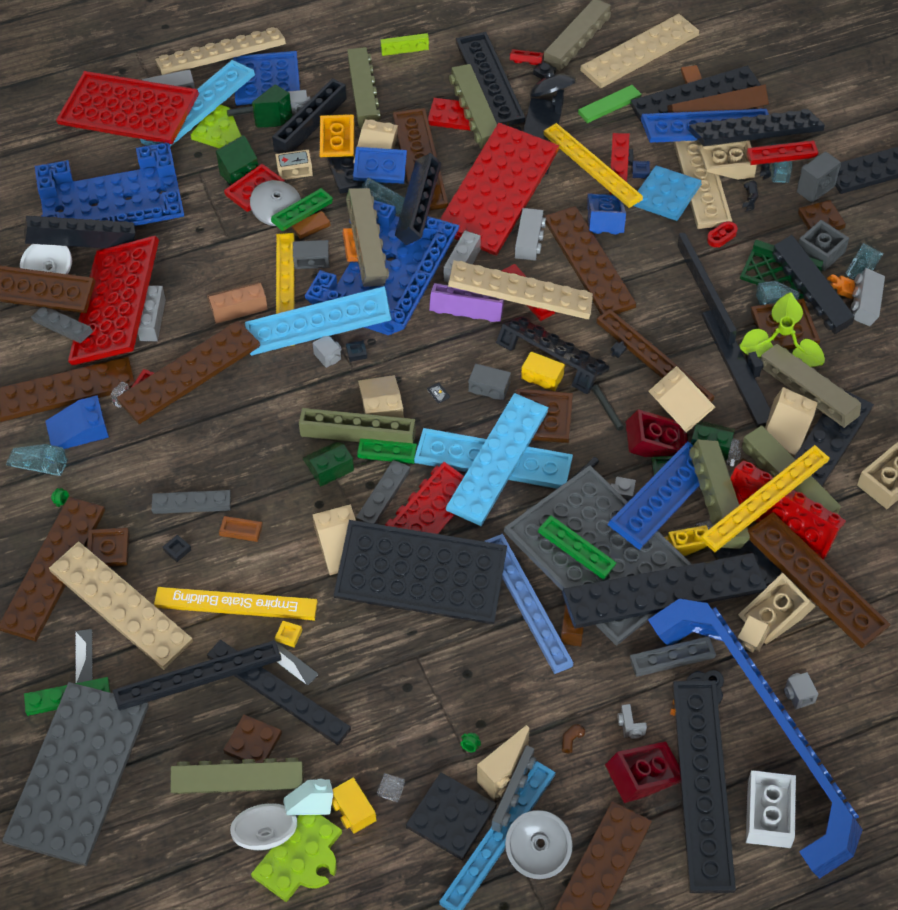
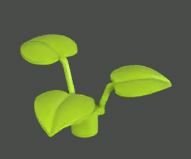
M791 292L780 298L772 309L773 320L779 322V326L774 334L768 338V334L764 330H751L744 336L739 346L745 354L748 355V353L756 351L758 358H761L762 354L773 347L770 341L778 333L784 336L791 334L794 345L797 347L792 353L795 357L800 358L810 367L821 366L825 362L823 351L816 342L804 339L800 345L797 343L793 328L801 320L803 310Z

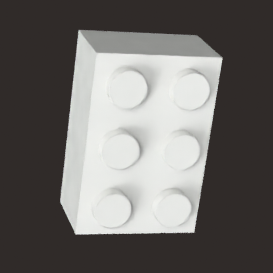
M751 770L747 791L746 843L791 848L795 839L796 775Z

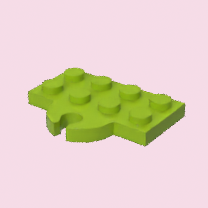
M299 815L294 834L286 842L269 851L251 873L252 878L285 902L290 899L300 885L316 889L329 883L328 879L325 876H318L317 871L325 867L329 869L331 875L335 876L337 863L334 853L330 848L342 834V829L322 815Z

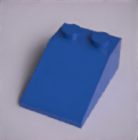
M588 194L589 231L596 234L602 232H609L615 235L624 233L626 219L624 203L614 195Z
M98 396L78 400L46 420L53 452L109 438Z

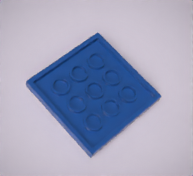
M297 51L242 55L233 58L234 61L253 69L255 72V76L235 92L236 106L252 104L256 98L275 84L287 92L300 90Z

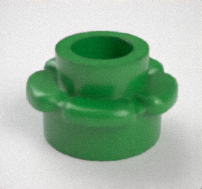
M57 488L51 495V499L57 507L64 506L69 497L68 491L63 488Z
M465 733L462 735L461 746L464 750L475 752L479 749L481 741L477 734Z

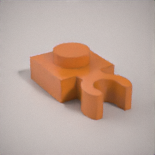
M834 274L827 277V280L832 282L830 285L833 289H837L839 295L850 299L853 298L854 280L844 276L837 277Z

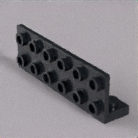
M563 89L557 90L556 96L553 95V100L531 98L523 132L551 142L544 136L543 131L555 123L559 125L564 103Z
M518 317L504 323L496 341L500 346L512 351L515 349L520 337L576 368L577 372L571 386L585 394L590 393L596 377L609 371L610 368L603 360L595 359L587 351L579 350L574 344L561 340L558 335L545 331L542 326L534 325L525 317Z

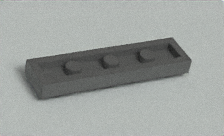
M42 307L31 316L35 323L78 343H81L93 333L90 326L50 308Z
M395 460L391 462L357 515L356 521L378 523L410 473L409 466Z
M230 490L153 493L151 510L153 514L231 511Z
M708 636L630 655V662L635 676L639 677L713 659L716 653Z
M526 745L492 819V830L499 833L502 827H507L510 821L511 807L515 808L520 797L518 792L520 788L524 789L527 783L528 776L526 774L528 769L532 770L535 765L534 748Z

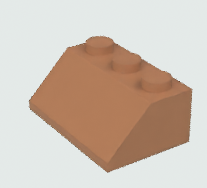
M260 282L207 295L216 324L268 310L266 296Z

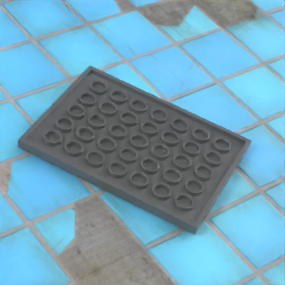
M591 466L585 468L504 528L506 535L562 591L563 588L691 565L658 531L639 550L608 526L610 520L628 502ZM550 515L617 562L616 566L604 580L538 533L540 526ZM657 613L596 624V626L617 646Z

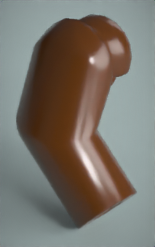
M574 724L563 734V753H572L573 740L576 737L581 738L585 735L584 727Z

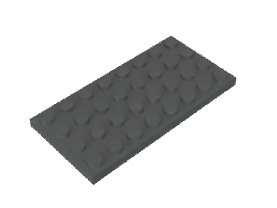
M68 682L2 839L3 843L87 866L149 704L146 702L119 711L113 693Z

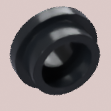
M616 342L611 348L612 357L616 356L619 358L627 348L624 345L625 342Z

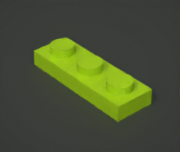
M428 33L380 39L382 56L429 50Z

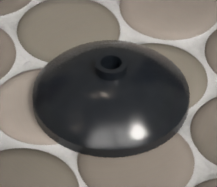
M554 71L544 74L545 78L538 81L529 94L530 97L548 94L575 84L577 78L565 73L554 74Z

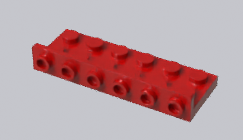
M742 461L735 467L730 478L739 505L773 479L769 473L761 471L752 463ZM794 489L755 520L758 523L771 513H774L823 560H825L840 528L846 522L837 513L827 510L820 503L810 500L803 493L797 492Z
M443 462L440 467L437 465L430 474L432 476L428 480L425 478L419 486L420 490L410 495L407 505H402L397 510V516L394 520L389 519L385 526L440 534L455 516V514L446 511V506L464 476L446 462Z

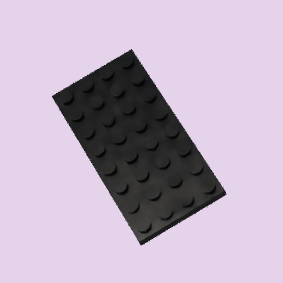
M349 520L333 596L337 599L494 624L507 545Z

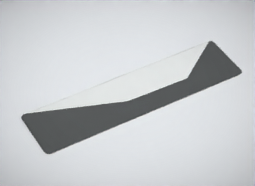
M92 629L76 631V683L92 680Z
M276 642L282 659L277 663L303 683L309 685L318 676V673Z

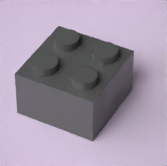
M826 151L821 155H817L810 163H806L801 168L797 193L811 203L819 199L835 187L841 162Z
M820 220L799 239L798 243L809 257L823 261L822 270L825 271L846 252L849 237Z

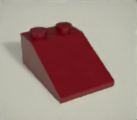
M639 409L626 420L629 453L643 457L674 456L688 442L687 433L675 420Z
M666 741L618 751L605 764L624 803L642 799L680 783L679 765Z

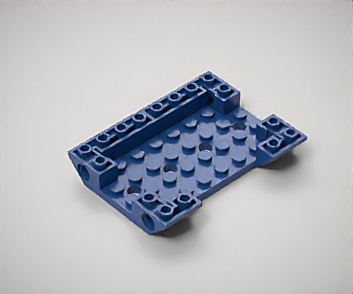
M160 143L136 148L140 166L139 170L73 181L69 160L35 166L37 187L43 211L41 216L133 222L134 226L185 217L170 144Z
M374 200L373 208L377 211L376 223L380 226L379 238L383 241L382 252L386 255L385 267L389 270V278L386 279L384 286L387 291L392 320L364 328L391 335L405 329L457 234L460 225L427 216L422 238L406 246L395 236L399 217L396 216L395 206ZM388 258H395L392 261L387 260ZM353 261L349 263L338 284L336 275L320 270L305 294V298L314 305L384 286L363 287L358 261Z

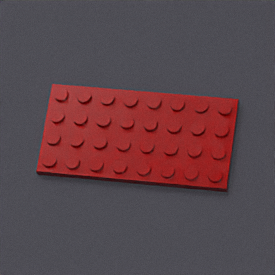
M84 71L56 121L58 125L173 144L199 96V92L197 89Z
M498 123L440 220L460 225L454 239L459 241L464 231L481 235V250L497 256L521 216L523 208L528 204L559 151V145Z
M156 235L96 251L90 277L94 278L96 282L87 313H80L78 320L90 326L93 333L81 343L73 340L68 359L72 366L134 351L159 243Z

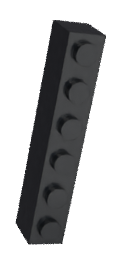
M332 78L272 136L274 151L279 154L294 152L320 126V116L331 115L347 99L346 85Z
M431 153L415 161L397 224L395 236L406 246L422 238L442 163Z
M26 216L24 237L25 244L110 248L134 241L135 229L134 223L127 221Z
M790 235L775 244L772 253L773 258L776 262L781 263L787 276L790 275L793 279L794 286L803 292L804 299L812 304L816 315L822 317L825 327L835 335L852 325L855 316L794 236Z

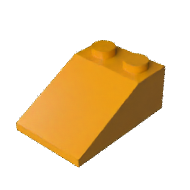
M354 115L320 116V157L354 156Z

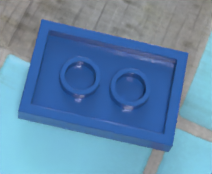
M356 147L353 180L404 184L407 150Z

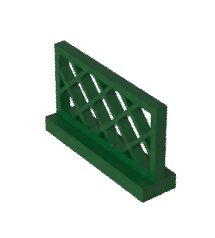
M755 240L740 279L783 294L791 292L795 298L804 299L803 294L799 293L794 286L790 275L787 276L785 274L786 277L777 279L774 273L783 271V266L773 258L774 245ZM754 255L761 257L763 261L755 264L753 260ZM810 257L821 272L823 261ZM769 263H779L780 267L772 269ZM766 265L769 271L760 273L758 267ZM752 269L757 273L753 277L746 275L747 271ZM771 275L774 281L768 283L764 281L763 277ZM788 280L791 287L783 288L780 283Z

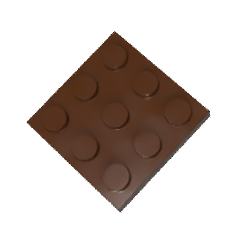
M798 299L797 302L802 307L803 315L793 328L797 343L800 345L802 340L810 339L819 345L820 338L804 299ZM776 303L751 307V314L757 329L764 330L768 334V338L774 334L779 326V322L774 321L772 317V309ZM778 333L770 341L773 346L778 344L787 350L797 348L794 345L791 334L784 336Z
M517 389L516 394L549 407L548 413L532 440L569 443L573 393Z

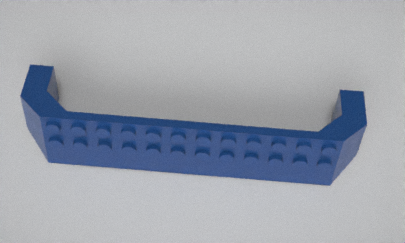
M678 599L649 618L648 621L667 646L674 645L692 632L724 642L832 801L826 834L799 851L811 871L820 879L854 857L863 830L856 820L859 816L848 801L844 803L845 795L835 782L831 784V781L834 779L824 765H818L821 760L810 745L806 747L809 744L798 727L794 729L797 725L788 712L783 710L784 706L775 693L772 692L773 690L717 608L712 609L708 603Z

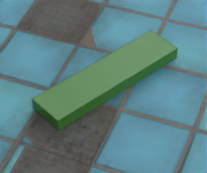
M630 85L578 109V114L589 123L630 104L631 100L640 98L642 94L633 85Z

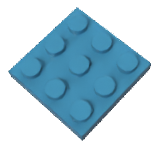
M656 165L638 190L643 196V200L634 206L677 221L702 185L701 180Z

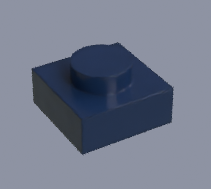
M650 161L632 162V178H647L649 176Z

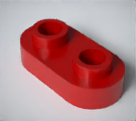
M730 221L723 222L708 233L707 243L715 248L723 246L737 235V225Z

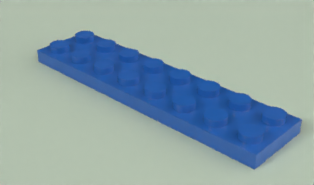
M767 109L642 114L641 122L650 143L694 141L697 139L689 132V125L698 122L707 123L713 120L722 121L729 118L738 119L744 116L769 115Z
M687 442L608 523V526L639 550L700 486L692 459L690 458L689 451L693 446L690 442Z

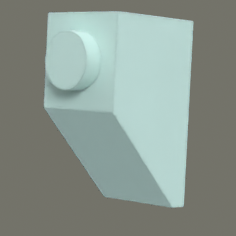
M330 779L307 780L284 797L283 802L286 815L330 814L333 798Z

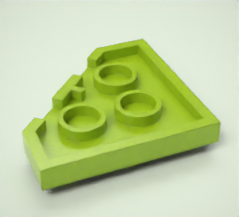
M219 105L198 124L191 133V139L220 149L239 138L241 134L233 116H227V110H230V108Z

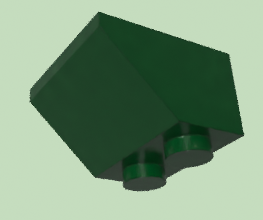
M276 84L252 102L255 126L258 128L282 126L292 118L290 93Z
M244 135L216 150L220 175L230 185L258 167L257 157Z
M699 421L695 426L691 444L694 445L697 440L718 441L723 458L727 461L735 429Z
M339 442L332 443L303 457V461L320 487L354 471L353 457L345 445Z

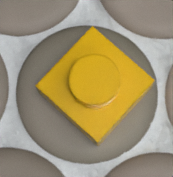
M282 621L275 636V641L295 648L302 632V626Z

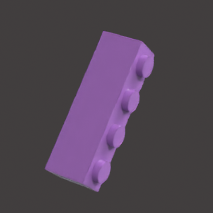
M434 283L431 290L429 311L439 314L447 313L454 316H466L472 319H485L490 322L501 321L504 308L503 299Z

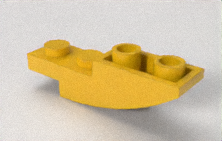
M705 525L671 531L664 538L683 556L707 547L701 540V535L708 531V527Z

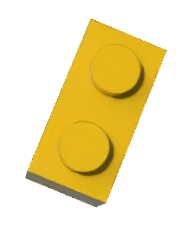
M530 352L522 366L521 379L555 391L564 376L565 364Z
M354 777L332 789V807L335 811L339 810L342 814L340 818L346 829L350 828L353 834L376 822V813Z

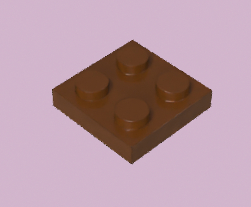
M831 200L799 208L798 214L808 230L820 220L836 230L845 229L846 223Z
M128 528L88 530V550L108 567L128 565Z
M243 714L224 748V754L241 761L244 759H255V763H264V759H268L282 731Z

